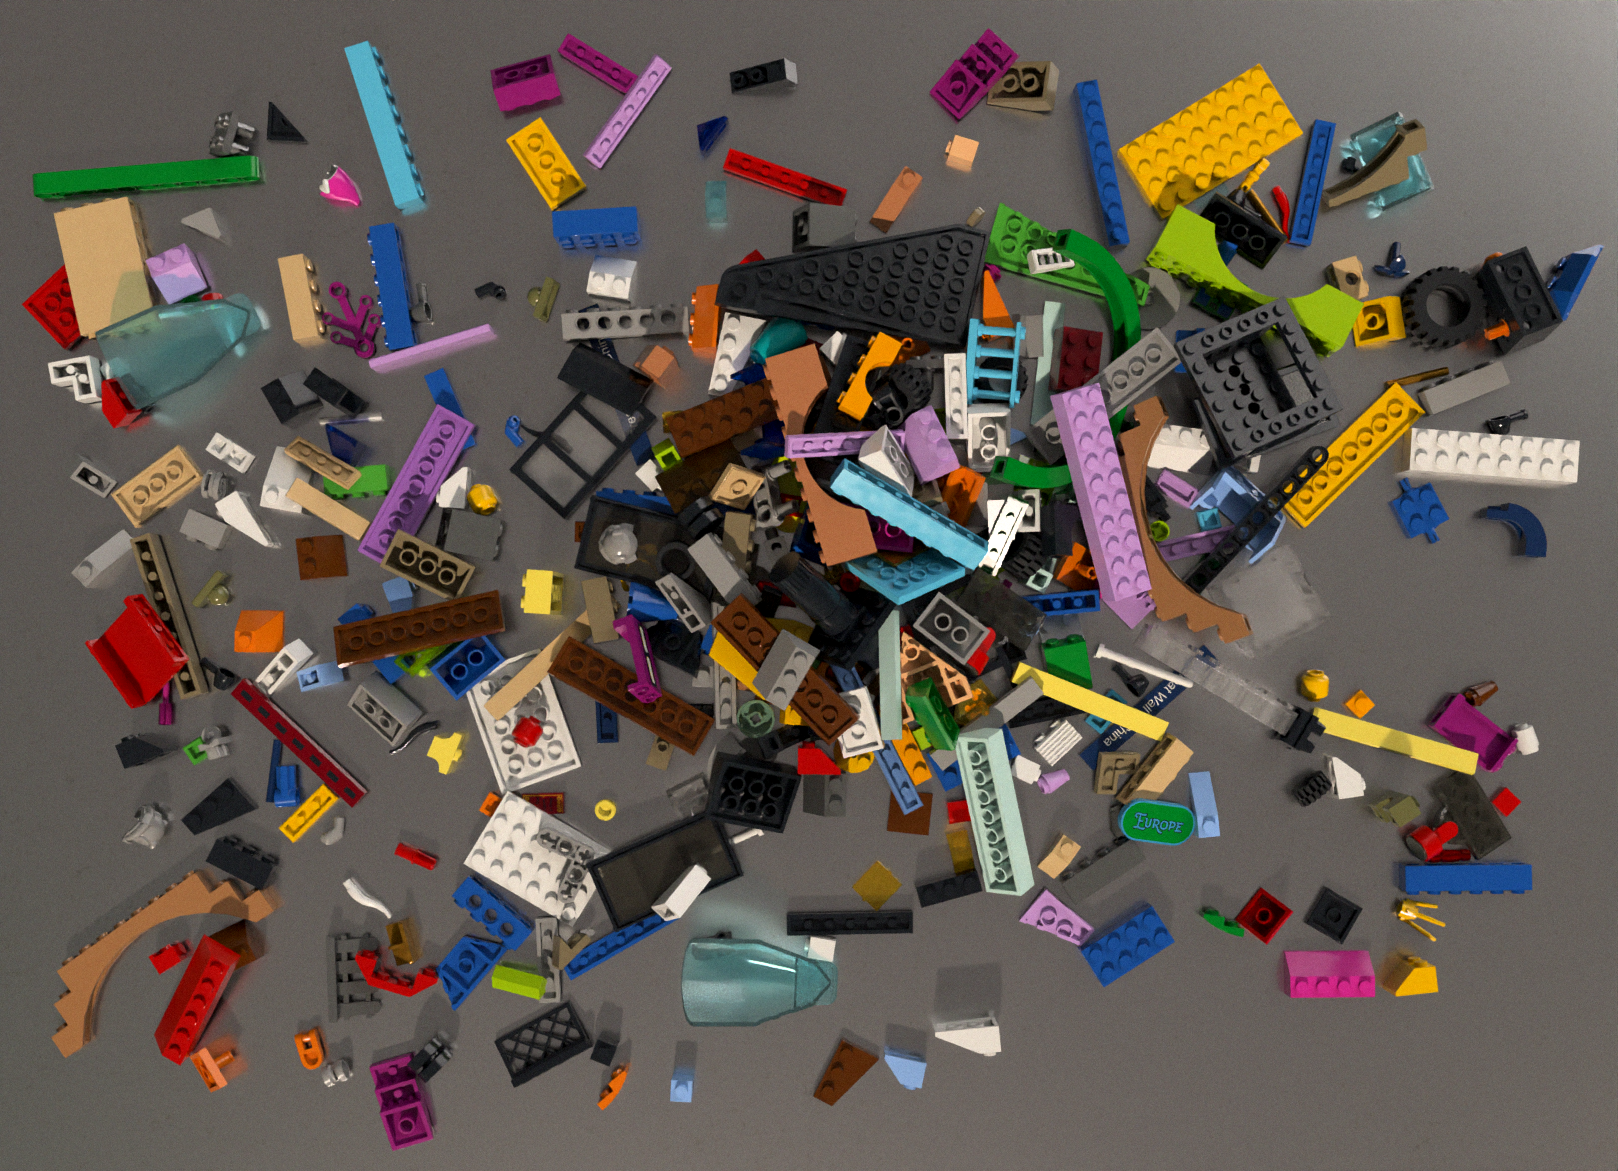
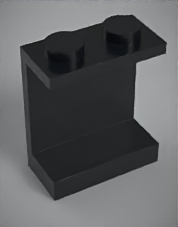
M314 367L303 383L304 386L333 407L354 419L367 403L336 379H331L316 367Z

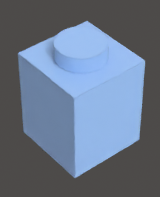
M673 1074L670 1101H692L694 1075Z

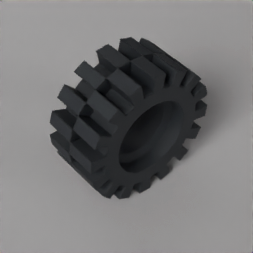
M1319 770L1310 774L1309 777H1305L1303 781H1300L1292 789L1291 794L1301 807L1309 806L1311 803L1316 802L1317 799H1320L1322 795H1325L1331 789L1332 783Z

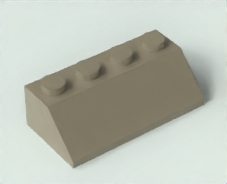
M399 528L380 564V567L447 600L460 598L475 569V566Z

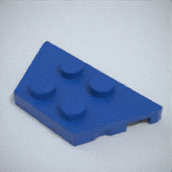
M463 936L439 964L436 971L443 982V988L449 996L452 1004L451 1007L454 1011L508 950L504 945Z

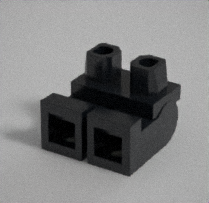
M1290 705L1281 720L1286 724L1279 723L1271 739L1288 750L1292 748L1311 754L1316 744L1308 740L1310 733L1312 732L1320 737L1326 727L1318 721L1319 718L1298 706Z

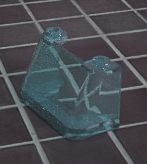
M1396 112L1351 134L1352 140L1349 141L1352 151L1354 153L1358 152L1366 165L1393 136L1396 126L1406 123L1404 116ZM1420 152L1417 155L1407 157L1410 179L1377 191V197L1374 198V202L1378 210L1382 209L1385 212L1435 190Z

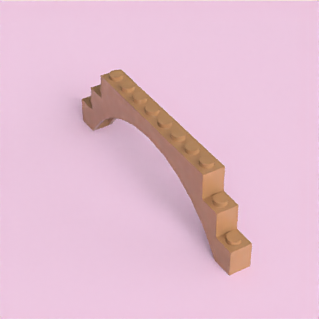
M1154 396L1134 405V418L1141 425L1118 435L1120 440L1118 441L1119 449L1122 453H1125V455L1118 457L1152 588L1147 590L1150 598L1155 601L1156 607L1154 609L1157 617L1161 618L1163 622L1187 614L1186 623L1188 628L1193 630V633L1218 625V636L1221 641L1224 640L1225 644L1253 635L1254 633L1246 614L1217 605L1196 593L1176 575L1163 558L1153 538L1146 513L1145 482L1147 465L1154 443L1169 418V414L1160 396Z
M202 870L196 873L191 871L182 877L184 881L179 885L174 883L166 888L165 895L162 897L157 895L148 901V907L145 909L140 907L131 913L132 918L127 922L122 920L114 925L113 928L115 930L110 934L105 932L97 937L96 944L93 946L88 944L79 950L80 955L75 959L71 956L62 962L63 967L57 973L69 989L58 996L60 1000L54 1006L66 1023L56 1029L58 1033L51 1038L63 1056L67 1058L91 1042L92 1013L99 988L111 965L138 936L160 922L178 916L199 913L227 914L256 923L279 908L267 889L258 890L255 887L247 894H244L234 879L227 882L223 879L213 887Z

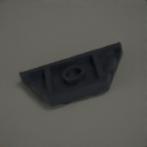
M675 619L658 621L656 625L647 629L653 657L695 678L698 677L702 634L699 631L691 633L685 624Z

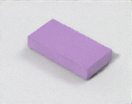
M1166 469L1162 470L1154 483L1160 492L1186 508L1190 507L1195 496L1200 491Z

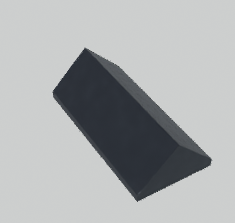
M1217 191L1199 215L1215 224V238L1220 242L1225 240L1237 245V253L1262 269L1265 268L1287 239V236Z

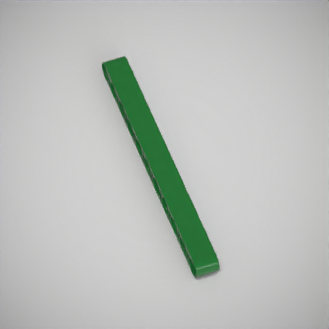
M257 156L46 172L32 175L34 197L37 198L247 182L261 179L259 157Z

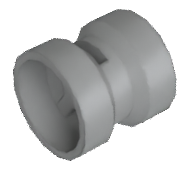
M343 1059L336 1061L334 1065L328 1064L321 1068L322 1078L328 1087L335 1085L337 1081L343 1082L350 1078L349 1068Z

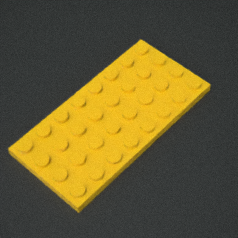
M1259 63L1118 150V153L1162 221L1170 215L1177 204L1182 207L1187 206L1261 159L1295 140L1303 132Z

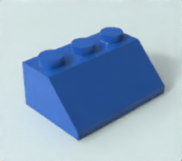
M486 636L452 643L431 660L427 667L457 701L502 664L505 659Z

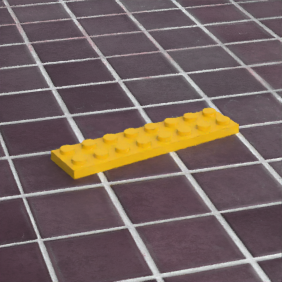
M1395 382L1326 448L1329 453L1327 462L1286 503L1284 508L1303 528L1307 527L1413 425L1425 411ZM1322 453L1314 459L1316 462L1321 460ZM1307 468L1299 474L1300 477H1304L1307 474ZM1292 483L1283 489L1284 492L1287 493L1292 490Z

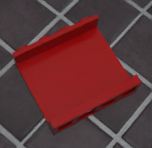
M143 594L127 596L123 600L127 608L99 639L87 640L85 642L90 653L98 661L102 670L110 678L114 687L117 688L131 709L146 706L190 660Z

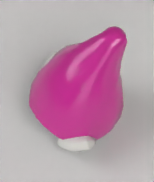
M331 165V170L327 172L330 176L329 179H323V184L319 186L321 190L320 195L327 199L345 201L355 206L359 205L360 198L350 177L339 166Z

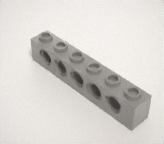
M682 303L670 304V308H662V305H650V309H641V306H629V310H620V307H609L608 311L599 312V308H590L584 313H578L577 309L566 310V314H561L563 340L574 341L689 334L688 308L683 307ZM664 314H670L673 317V322L665 325L662 323L661 317ZM624 316L631 319V324L628 327H622L619 324L620 319ZM642 316H650L652 323L649 326L642 325L640 322ZM601 318H608L610 320L608 328H601L598 325ZM581 319L589 321V327L585 330L578 328V322Z

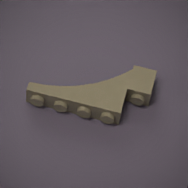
M1417 119L1397 125L1393 136L1372 160L1347 179L1322 190V199L1329 207L1339 206L1343 202L1358 199L1365 194L1377 192L1382 188L1410 179L1407 157L1427 150L1425 127Z

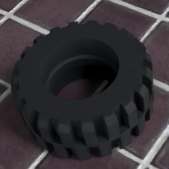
M1440 266L1437 269L1428 270L1408 284L1407 290L1401 296V300H1403L1401 310L1403 311V322L1406 324L1405 332L1412 334L1411 339L1414 342L1420 340V345L1426 348L1431 346L1432 349L1437 350L1441 348L1447 349L1470 339L1476 334L1475 331L1481 328L1483 324L1481 320L1486 317L1487 313L1483 310V307L1487 306V299L1482 298L1485 292L1483 288H1478L1477 284L1479 281L1476 278L1471 279L1469 277V272L1464 270L1460 273V269L1454 266L1449 269L1447 266ZM1436 289L1446 291L1455 299L1458 305V317L1452 326H1441L1429 316L1426 304L1427 298L1432 291Z

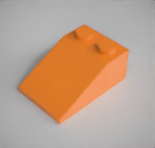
M989 270L985 271L980 284V323L984 324V326L1015 328ZM983 334L980 337L983 341L986 340L987 344H990L1005 336Z

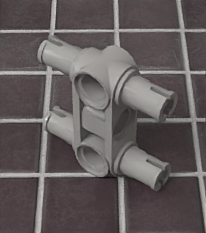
M783 460L774 465H757L751 468V470L763 473L766 477L753 496L756 513L754 519H757L756 528L779 526L782 524L785 516L800 510L798 501L792 499L782 504L777 477L791 472L792 467L788 460Z

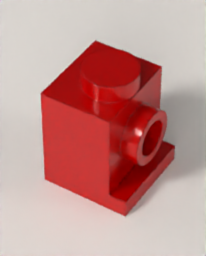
M180 942L174 946L168 944L149 956L159 975L187 958L186 949Z

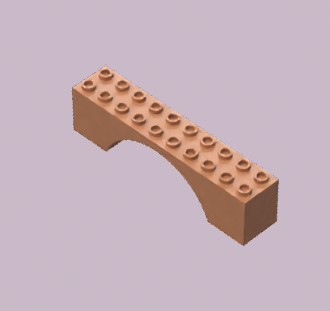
M815 344L765 358L766 365H763L767 380H771L773 384L769 386L773 400H777L779 406H775L778 419L780 421L783 420L785 424L784 427H781L784 439L786 435L804 434L807 418L819 398L828 391ZM805 457L790 458L792 462L796 461L797 468H794L795 476L798 482L802 481L804 487L800 489L803 502H808L810 507L806 512L809 522H814L816 530L812 532L816 544L820 543L822 550L818 551L822 564L826 563L827 567H831L877 553L865 510L846 506L831 498L812 478L806 465Z

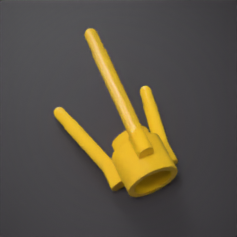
M1408 898L1406 901L1401 900L1396 910V915L1400 916L1399 920L1406 922L1432 941H1436L1434 936L1410 919L1414 920L1416 917L1444 927L1445 923L1419 913L1418 908L1415 907L1438 908V905L1413 901Z

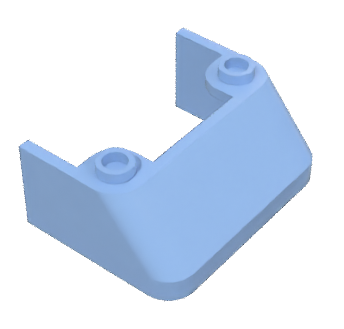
M1232 465L1218 470L1197 493L1189 508L1193 510L1198 504L1208 509L1216 506L1233 523L1237 524L1265 494ZM1268 499V506L1274 508L1276 504ZM1282 510L1245 546L1253 551L1248 561L1252 564L1275 544L1286 522V515ZM1256 512L1253 515L1254 523H1260L1263 515L1261 512ZM1240 528L1244 532L1243 538L1247 537V528Z

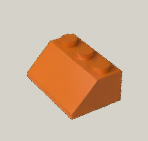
M719 284L697 286L696 292H692V305H695V313H691L690 325H694L693 333H689L688 345L692 346L693 352L717 354L721 307L714 304Z

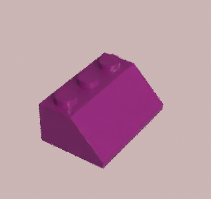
M550 54L490 70L493 91L500 111H512L519 106L533 105L538 101L552 100L561 95Z

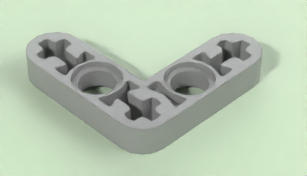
M542 828L537 834L538 844L572 860L557 892L558 899L562 903H571L576 898L588 872L587 867L584 868L582 865L574 862L575 860L578 863L580 862L582 855L579 852H584L586 849L591 856L590 858H585L583 865H586L587 862L594 860V850L591 846L552 828ZM549 832L550 838L556 840V836H559L556 848L552 847L553 841L543 842L541 834L545 835ZM567 840L572 844L570 851L564 852L560 849L562 841ZM574 868L580 869L582 872L581 878L576 880L571 878L570 871ZM566 880H568L572 884H578L577 887H575L574 885L572 886L570 893L573 894L572 896L568 895L567 898L563 897L564 893L561 891H566L569 883L565 882Z

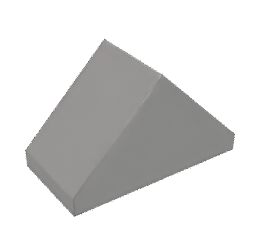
M210 207L181 220L182 224L225 243L227 241L216 211Z

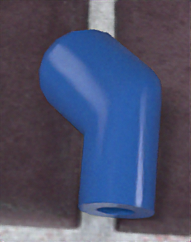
M512 415L506 421L505 434L516 447H519L524 443L523 438L518 434L520 419L518 416Z

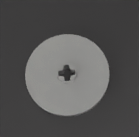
M1152 267L1141 268L1130 273V275L1150 285L1148 295H1153V303L1149 301L1145 303L1144 307L1138 306L1141 329L1153 330L1170 322L1180 304V292L1175 280L1165 271Z

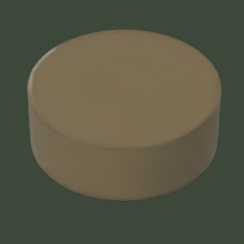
M980 207L976 208L968 217L967 224L970 227L977 226L986 212Z

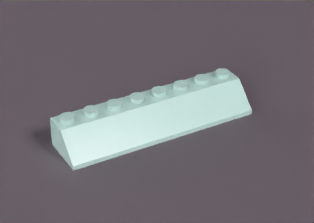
M982 728L959 734L956 754L986 892L1022 896L1035 884L1002 729Z

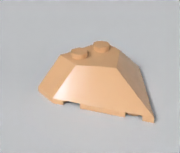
M903 632L900 651L902 725L916 720L913 708L909 707L905 700L908 686L927 678H932L947 707L974 697L966 676Z

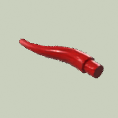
M1278 185L1272 191L1281 208L1282 230L1289 239V201L1285 192Z

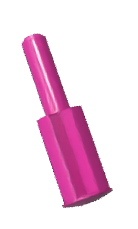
M169 682L163 687L162 703H159V725H171L172 703H169Z

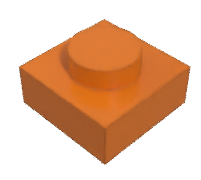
M489 792L479 811L492 817L503 798Z

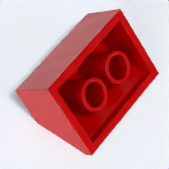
M802 741V745H798V774L841 775V769L820 745H815V741Z

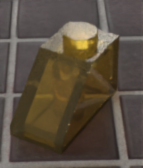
M962 827L944 832L954 872L957 873L975 868L967 829Z

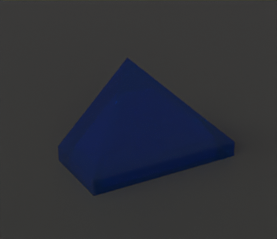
M726 116L697 125L699 148L703 156H705L728 126L729 121Z

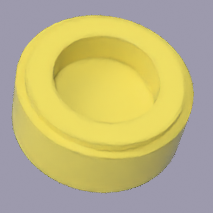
M603 799L596 804L595 814L600 820H610L616 814V805L609 799Z

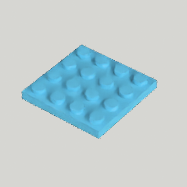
M933 547L896 567L891 566L874 554L845 562L847 570L897 605L904 604L909 600L965 576L964 567L945 557Z

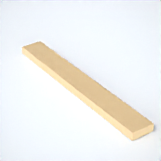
M610 594L611 601H615V602H616V606H617V610H618V609L621 607V605H620V604L617 602V600ZM587 610L483 705L497 721L548 675V669L569 636L582 643L591 635Z

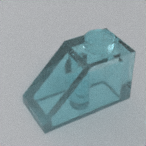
M727 181L706 182L705 209L707 224L728 223Z

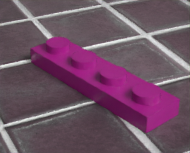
M569 33L557 50L565 58L624 94L629 91L639 77Z

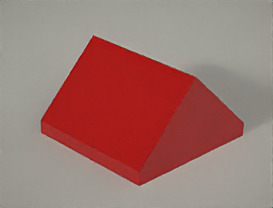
M1260 888L1235 920L1267 945L1293 911L1263 888Z

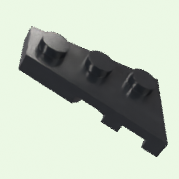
M230 777L183 817L181 821L195 836L258 808Z

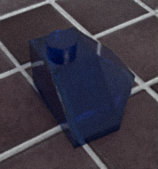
M326 423L325 430L332 455L348 465L356 467L367 445Z

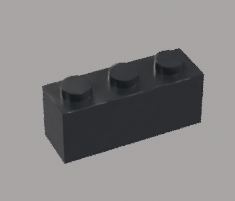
M230 836L218 838L206 859V862L261 890L269 886L279 866L272 857L268 855L261 856L255 853L256 850L247 845L243 847L237 844V840Z
M976 868L915 884L921 908L983 891Z

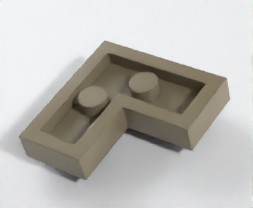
M1099 752L1094 792L1096 794H1116L1119 774H1135L1139 769L1141 754L1138 752Z

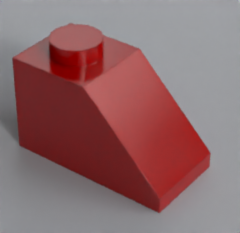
M120 377L101 382L103 414L113 428L129 425L142 412L135 399L130 396V392Z

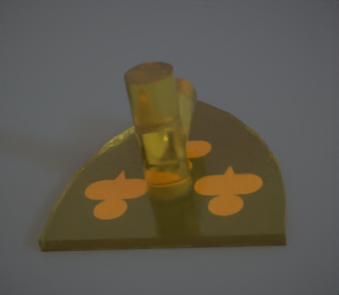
M981 678L970 685L974 697L956 705L954 710L956 724L966 725L981 713L983 716L989 715L990 710L988 707L998 701Z

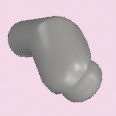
M334 817L333 828L321 834L320 838L323 843L327 845L333 844L343 836L345 817Z

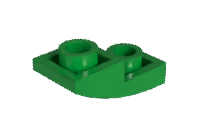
M1207 908L1206 912L1200 911L1199 915L1214 927L1235 936H1244L1245 929L1238 926L1239 922L1226 920V923H1224L1225 917L1219 914V910Z

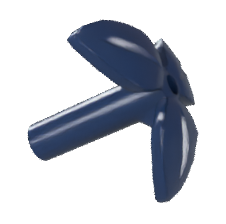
M1392 243L1390 266L1374 265V269L1385 276L1394 274V277H1403L1410 274L1409 271L1404 270L1406 262L1404 256L1400 255L1401 243Z

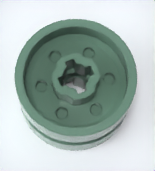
M752 699L745 702L737 713V726L739 730L750 738H760L767 735L775 723L773 708L762 700ZM758 715L760 721L754 722L752 716Z

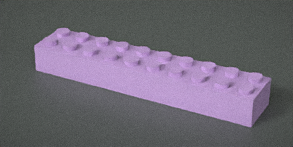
M1099 383L1051 395L1050 398L1103 601L1116 602L1152 589Z

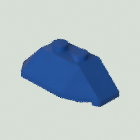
M1599 244L1571 253L1558 261L1556 265L1558 270L1555 276L1553 275L1549 279L1547 287L1563 321L1567 320L1604 247L1603 245Z

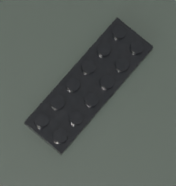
M847 334L813 434L860 431L864 416L859 422L837 410L840 406L837 400L842 391H848L850 385L847 382L853 372L857 374L860 367L857 363L862 354L867 356L870 350L867 347L869 342ZM881 367L872 369L866 375L865 386L869 395L874 390ZM851 455L815 458L839 466L844 458L850 460Z

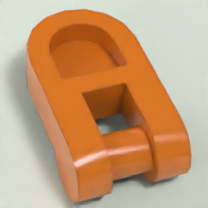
M314 1028L306 1034H296L294 1039L303 1066L310 1070L318 1068L324 1060L318 1030ZM310 1041L312 1047L306 1048L305 1042Z

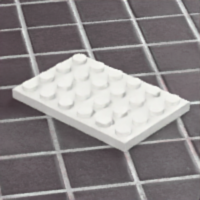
M540 648L505 660L466 692L502 795L506 794L507 791L512 792L582 766L550 674L499 721L483 706L541 652ZM531 715L541 721L540 726L543 728V734L535 746L524 748L513 741L512 730L521 717L529 718Z
M507 791L463 864L573 927L595 891L596 886L588 870L574 901L562 903L558 899L557 892L572 860L540 846L537 842L538 832L542 828L549 827L579 840L593 848L595 853L594 859L612 851L514 793ZM549 832L545 835L541 834L543 842L553 841L552 847L556 848L559 836H556V840L550 838ZM565 840L560 843L562 851L568 852L571 850L572 844L569 841ZM586 849L584 852L580 851L579 854L582 855L579 863L575 860L574 863L586 868L587 866L583 865L586 857H591L588 854L589 851ZM611 863L598 868L602 878ZM574 868L570 871V876L576 880L581 878L582 872L580 869ZM568 880L565 881L566 883H569L568 888L566 889V891H561L564 893V898H567L568 895H573L570 893L573 885L575 887L578 886V884H572Z

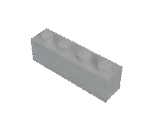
M1489 360L1480 364L1481 369L1474 371L1472 367L1462 371L1461 377L1455 378L1452 375L1442 379L1443 384L1436 386L1435 383L1422 387L1424 391L1417 395L1426 417L1511 384L1502 361L1494 363L1493 360Z
M706 534L687 549L728 604L741 593L754 606L762 601L760 597L762 594L759 589L748 582L747 579L749 577L742 568L739 569L736 566L734 556L729 551L726 552L721 546L723 543L716 534Z

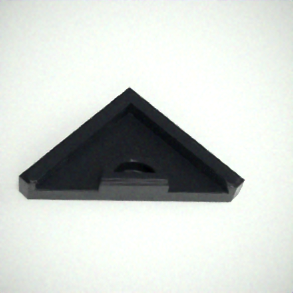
M269 102L267 141L307 144V140L273 102Z

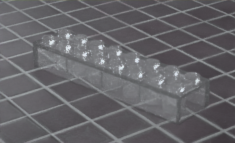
M1145 623L1133 643L1134 646L1284 736L1286 735L1298 715L1292 711L1294 706L1280 698L1274 700L1276 696L1261 687L1257 690L1258 685L1243 676L1239 679L1240 674L1226 666L1222 669V663L1208 655L1205 658L1202 657L1204 652L1190 644L1187 647L1184 646L1186 641L1173 634H1170V636L1166 635L1168 631L1155 623L1150 626Z

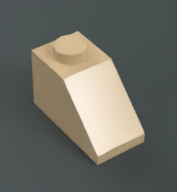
M1060 832L1037 867L1055 879L1070 864L1081 846Z

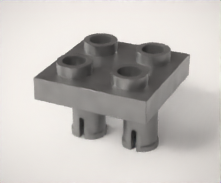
M230 111L220 114L214 123V128H216L215 134L209 140V154L216 157L229 154L247 156V153L244 152H248L249 147L233 142L235 134L250 140L253 136L251 132H254V127L239 122L240 113Z
M922 356L910 357V360H906L905 365L910 364L913 365L914 369L918 368L920 373L927 377L926 381L930 383L928 388L933 393V374L945 373L943 356H931V359L922 360Z

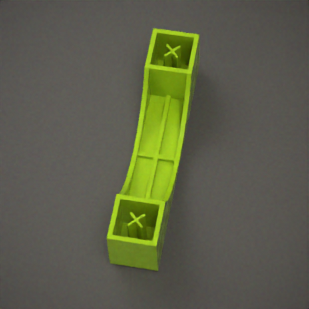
M1178 204L1167 217L1145 259L1153 267L1168 271L1170 276L1185 280L1193 288H1199L1200 286L1205 288V294L1212 298H1216V296L1223 298L1225 305L1231 308L1236 306L1237 309L1241 310L1242 314L1279 299L1260 294L1241 283L1229 271L1220 256L1215 239V224ZM1328 284L1305 296L1285 298L1310 346L1322 357H1330L1343 347L1364 303Z

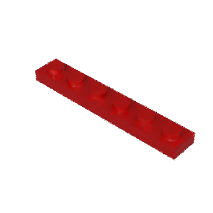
M731 148L723 166V170L820 204L842 206L847 193L845 188Z

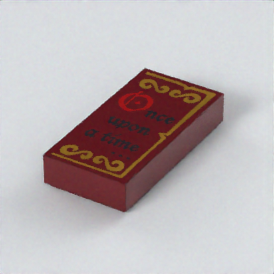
M564 792L522 793V799L548 814L565 813Z

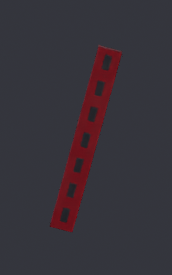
M247 678L242 679L232 691L231 695L352 808L368 792Z

